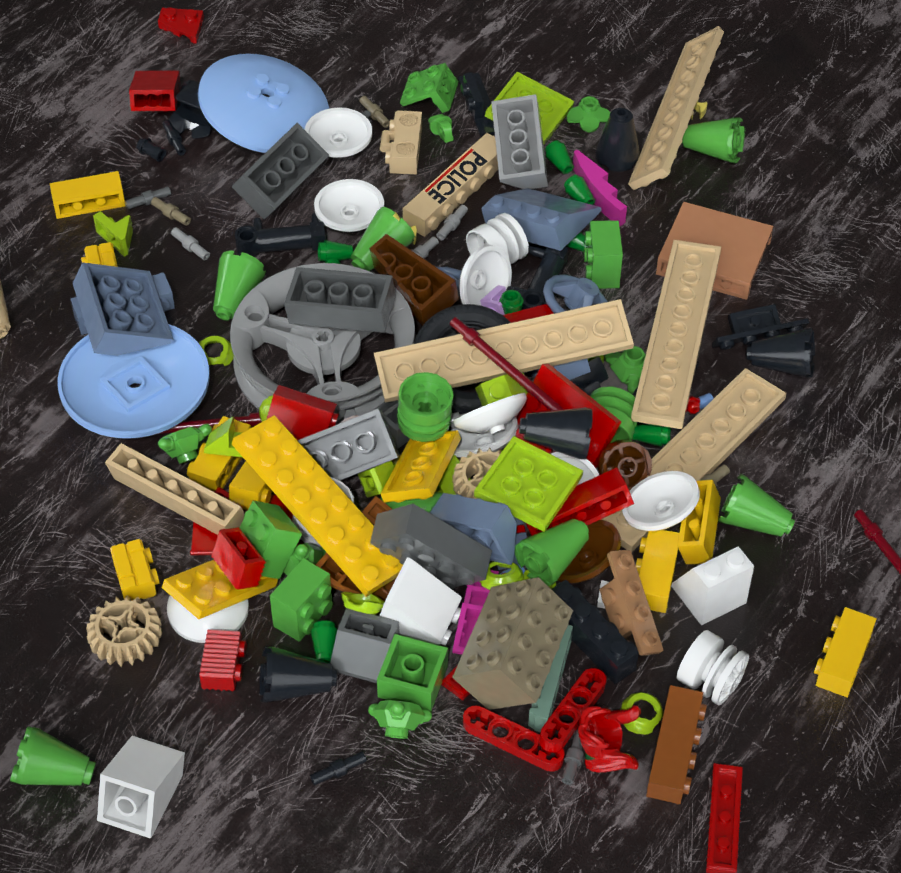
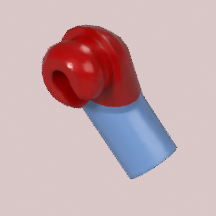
M711 393L699 397L690 396L686 411L690 414H696L714 399Z

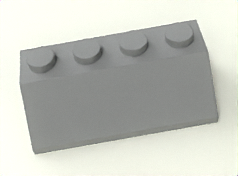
M529 95L491 101L500 182L521 189L548 187L537 96Z

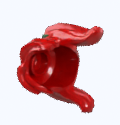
M633 705L627 710L614 711L592 706L582 711L579 719L578 733L581 745L585 751V766L587 769L599 773L621 769H638V760L633 755L620 751L623 735L621 725L633 722L639 718L641 709L638 706Z

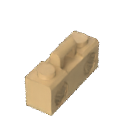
M396 111L394 120L390 119L389 130L382 131L380 151L386 152L385 163L390 165V173L417 175L422 133V112Z

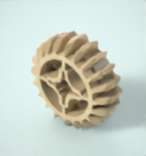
M489 447L487 452H483L479 448L477 454L469 451L467 457H461L460 463L456 464L454 475L452 476L455 494L477 499L474 497V490L501 454V449L497 452H492ZM475 474V476H473V479L468 481V479Z
M128 595L125 600L120 601L116 596L115 602L109 603L105 600V607H97L96 614L90 615V623L87 624L86 628L87 640L92 652L97 654L101 661L107 659L110 665L117 661L121 667L125 661H129L133 666L135 659L138 658L143 661L145 658L144 654L152 655L153 647H158L159 638L162 635L161 620L155 608H151L148 601L142 603L139 597L131 601ZM136 621H140L141 623H143L145 625V629L139 627V624H136ZM104 633L109 634L113 638L112 641L104 638Z

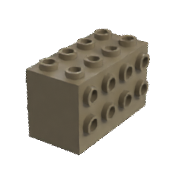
M539 577L491 587L452 678L488 710L536 703L541 695L542 687L550 672L556 652L559 650L564 632L569 625L573 610Z

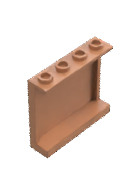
M683 202L658 257L656 275L665 277L674 240L720 246L721 254L713 291L747 300L752 281L767 244L770 245L774 226Z

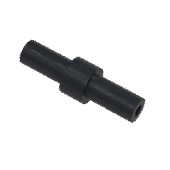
M165 120L162 125L167 133L166 137L170 145L174 146L178 155H184L186 150L181 142L182 137L180 133L174 129L170 120Z
M361 751L344 760L339 758L330 762V766L311 774L310 779L314 786L332 777L337 779L346 775L347 770L367 762L366 757Z

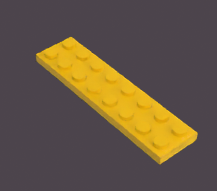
M275 415L233 438V447L365 597L397 578L403 566L400 560L391 555L381 553L379 548L370 544L374 528L372 523Z

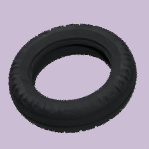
M474 304L456 305L432 316L418 332L414 344L444 338L449 333L456 331L450 325L454 317H457L467 327L474 328L475 330L491 328L511 322L500 313L488 307ZM452 388V413L459 412V414H463L482 407L477 392H462Z

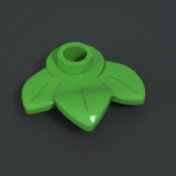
M588 96L581 100L579 106L569 110L567 122L580 123L583 131L591 133L598 129L600 122H607L610 112L608 109L600 107L595 97Z

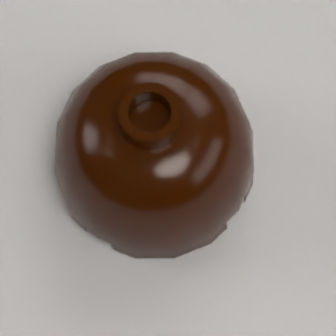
M627 439L616 440L608 444L601 452L598 460V471L601 475L617 467L630 491L636 484L647 478V475L650 476L652 460L649 452L639 443Z

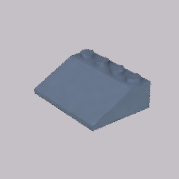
M528 188L495 195L481 208L485 224L497 215L507 213L520 224L528 242L559 251L602 211L599 206Z
M82 262L73 281V287L94 353L118 356L173 342V337L150 271Z

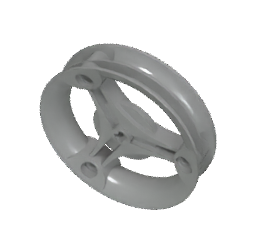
M336 263L297 266L374 274L358 267ZM296 267L284 270L265 279L243 298L231 322L230 342L234 354V372L238 385L246 398L257 409H259L263 400L273 396L278 387V384L263 374L254 361L253 350L260 347L264 342L285 349L289 359L297 368L313 374L318 385L311 388L305 394L336 403L335 413L339 414L336 425L353 415H363L371 412L385 402L379 375L359 387L351 383L341 382L342 371L351 366L359 356L361 340L373 331L289 324L288 318L272 315L285 307L284 302ZM395 288L396 297L385 332L394 334V348L414 344L415 326L407 301ZM334 374V382L324 383L323 375Z

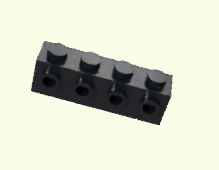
M564 580L551 589L573 610L569 620V625L573 626L572 641L615 685L636 671L639 652L635 644L630 640L627 641L619 633L616 625L608 622L601 615L598 607L590 604L583 597L578 587L572 586L567 580Z

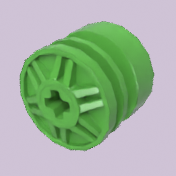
M423 372L413 374L403 381L398 392L397 422L399 429L405 436L415 441L429 442L443 437L449 430L453 391L447 380L438 374Z
M612 386L600 387L594 390L590 397L622 421L610 443L624 439L632 441L637 422L631 419L635 397L621 388Z

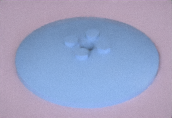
M238 54L220 59L204 72L198 88L199 105L208 122L230 141L247 149L266 153L297 122L305 130L306 123L312 116L320 111L329 109L323 91L310 76L290 63L266 55Z
M170 324L168 325L173 337L172 343L118 356L94 353L89 335H87L69 351L61 364L58 374V391L62 405L70 417L78 424L100 435L115 438H140L163 432L185 420L202 402L207 392L210 378L205 352L192 336ZM133 383L141 384L137 388L129 387Z

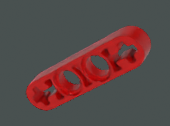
M590 668L585 670L541 729L539 744L545 751L558 752L564 748L580 725L579 719L582 711L594 706L603 694L607 681L604 672L596 668ZM593 681H596V682L593 683V685L591 686V689L589 690V689H588V683H592ZM583 697L587 700V703L577 704L573 701V698ZM562 715L571 716L574 719V721L571 723L562 722L559 719V717ZM556 730L559 731L557 738H553V740L549 739L553 737Z
M471 706L464 711L463 727L469 734L546 771H556L563 766L564 749L558 752H548L542 748L541 751L539 750L538 755H536L540 746L539 734L481 706ZM476 717H480V721H476L475 724L471 723V719L474 720ZM497 727H503L509 733L505 737H497L493 734V730ZM528 739L533 742L534 746L531 749L524 750L518 746V742ZM552 753L556 754V758L553 757L551 760L546 759V757L550 756Z

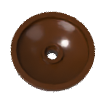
M598 520L587 525L589 540L557 581L563 582L567 580L569 583H580L604 572L610 566L607 554L610 551H619L621 547V536L617 528L605 520Z

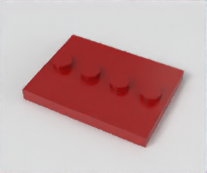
M549 363L542 364L533 381L534 384L564 409L584 407L592 409V429L589 432L591 440L586 459L597 468L601 452L610 444L622 421ZM528 392L526 403L516 416L518 424H520V419L525 418L527 413L550 410Z

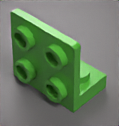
M446 63L437 66L433 65L420 72H413L408 77L400 104L406 106L431 97L433 103L438 106L442 113L449 111L458 80Z

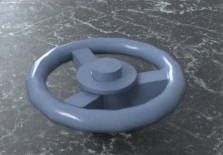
M566 274L554 275L545 282L543 289L545 301L554 314L566 310L556 301L553 292L564 296V302L570 310L608 302L599 291L598 286L587 278H578Z

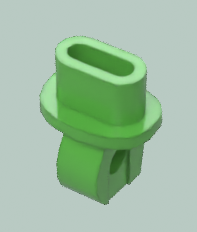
M439 114L429 118V127L433 134L439 135L445 143L454 141L451 130L452 120L449 116Z

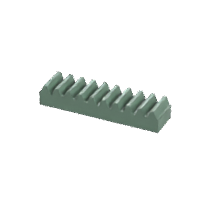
M568 625L564 632L559 650L556 652L550 672L542 687L541 695L536 703H532V708L529 710L528 726L533 728L534 731L541 732L542 727L552 715L572 641L573 626Z

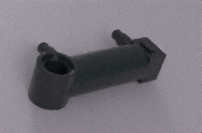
M313 213L311 222H309L310 225L263 229L261 219L255 218L253 226H241L235 231L237 254L240 256L243 252L255 257L259 253L310 248H312V251L318 250V243L325 240L324 222L318 219L316 213Z
M528 246L529 254L542 258L528 289L525 290L508 286L506 291L516 290L521 294L524 300L522 310L547 304L543 295L545 282L554 275H561L568 262L569 248L564 247L559 251L549 247L543 249L536 246Z

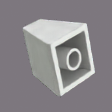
M738 546L691 569L674 581L671 587L698 622L703 625L746 604L754 565Z
M407 557L385 600L380 617L399 621V631L402 636L439 646L440 644L446 646L452 633L451 630H448L451 622L456 624L460 617L461 608L458 606L462 597L414 560Z
M131 736L100 774L97 821L151 838L183 776L185 752Z

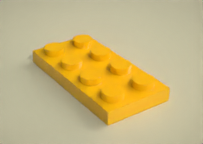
M458 430L447 431L443 437L435 441L420 442L409 439L381 492L383 501L399 503L409 499L419 498L424 500L433 497L461 440Z
M211 560L164 579L162 588L197 619H202L276 587L278 579L261 576L257 587L235 589L232 583L229 582V579L226 578L227 575H224L219 565L216 564L217 562Z

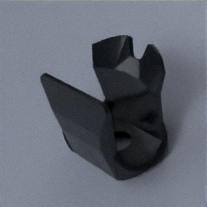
M188 80L183 83L180 93L176 95V100L180 101V107L172 114L169 120L180 134L189 129L192 131V139L204 138L209 136L211 124L205 118L199 105L198 88L200 83Z

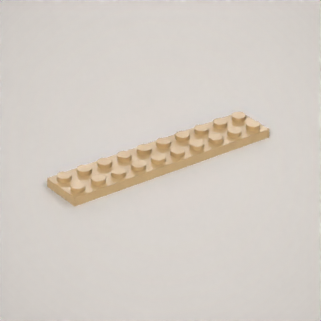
M719 26L685 43L628 184L633 190L642 186L646 187L651 182L659 178L664 179L669 175L672 163L677 156L678 148L682 143L683 135L688 128L690 117L693 115L694 107L699 100V94L705 85L707 74L710 72V66L721 44L720 41L724 31Z
M679 240L673 241L631 414V419L634 422L677 429L683 428L720 259V246Z
M621 299L477 330L481 334L480 338L521 373L540 369L542 364L546 363L555 366L632 349L634 346ZM461 334L374 353L385 403L398 400L401 384L407 377L416 373L429 372L438 374L446 379L452 388L491 380L507 374L474 345L470 346L465 342Z
M745 368L651 459L652 471L650 476L666 471H680L691 475L696 481H701L706 474H711L785 400L786 392ZM622 510L600 519L612 523L617 528L621 536V546L626 550H630L631 553L641 544L642 537L647 538L648 531L639 530L629 525Z

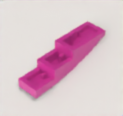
M575 150L573 156V170L575 174L585 179L595 198L594 204L601 207V212L611 221H619V227L626 222L627 206L617 199L618 190L608 183V173L579 150Z
M490 570L492 573L499 575V571ZM480 581L467 585L452 653L463 654L490 590L481 585Z

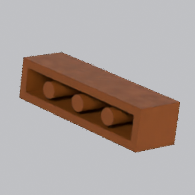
M670 685L646 797L681 805L682 795H689L692 777H687L688 769L694 770L697 753L692 752L693 744L699 745L702 728H698L697 723L698 720L704 721L707 704H702L704 692Z

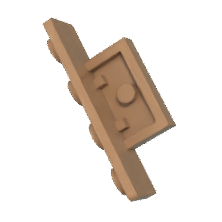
M630 550L610 551L607 557L614 579L599 589L609 621L616 625L619 633L624 638L633 634L639 655L659 654L663 651L662 643Z

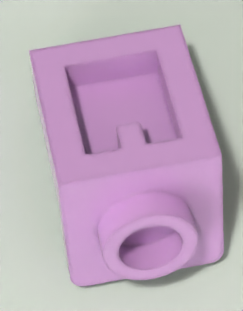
M496 286L480 300L481 306L488 307L501 315H505L499 299L502 297V293L506 291V287Z

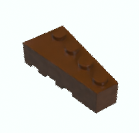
M385 234L369 248L374 268L379 274L393 276L394 287L405 298L412 314L422 326L436 313L451 307L459 299L456 280L388 234Z

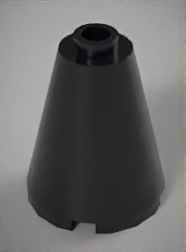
M617 108L611 111L596 147L595 158L598 164L608 166V170L618 172L630 170L640 156L633 114L625 108Z
M805 328L754 340L751 346H747V360L751 361L753 366L807 378L813 377L815 363H813V356H815L813 328Z
M584 407L527 413L525 418L520 419L519 433L523 434L524 440L579 460L586 459L591 440L589 432L592 429V409Z
M264 646L262 656L267 657V662L260 666L259 693L263 695L260 700L261 702L268 703L330 692L331 686H336L337 670L332 669L331 663L276 647Z

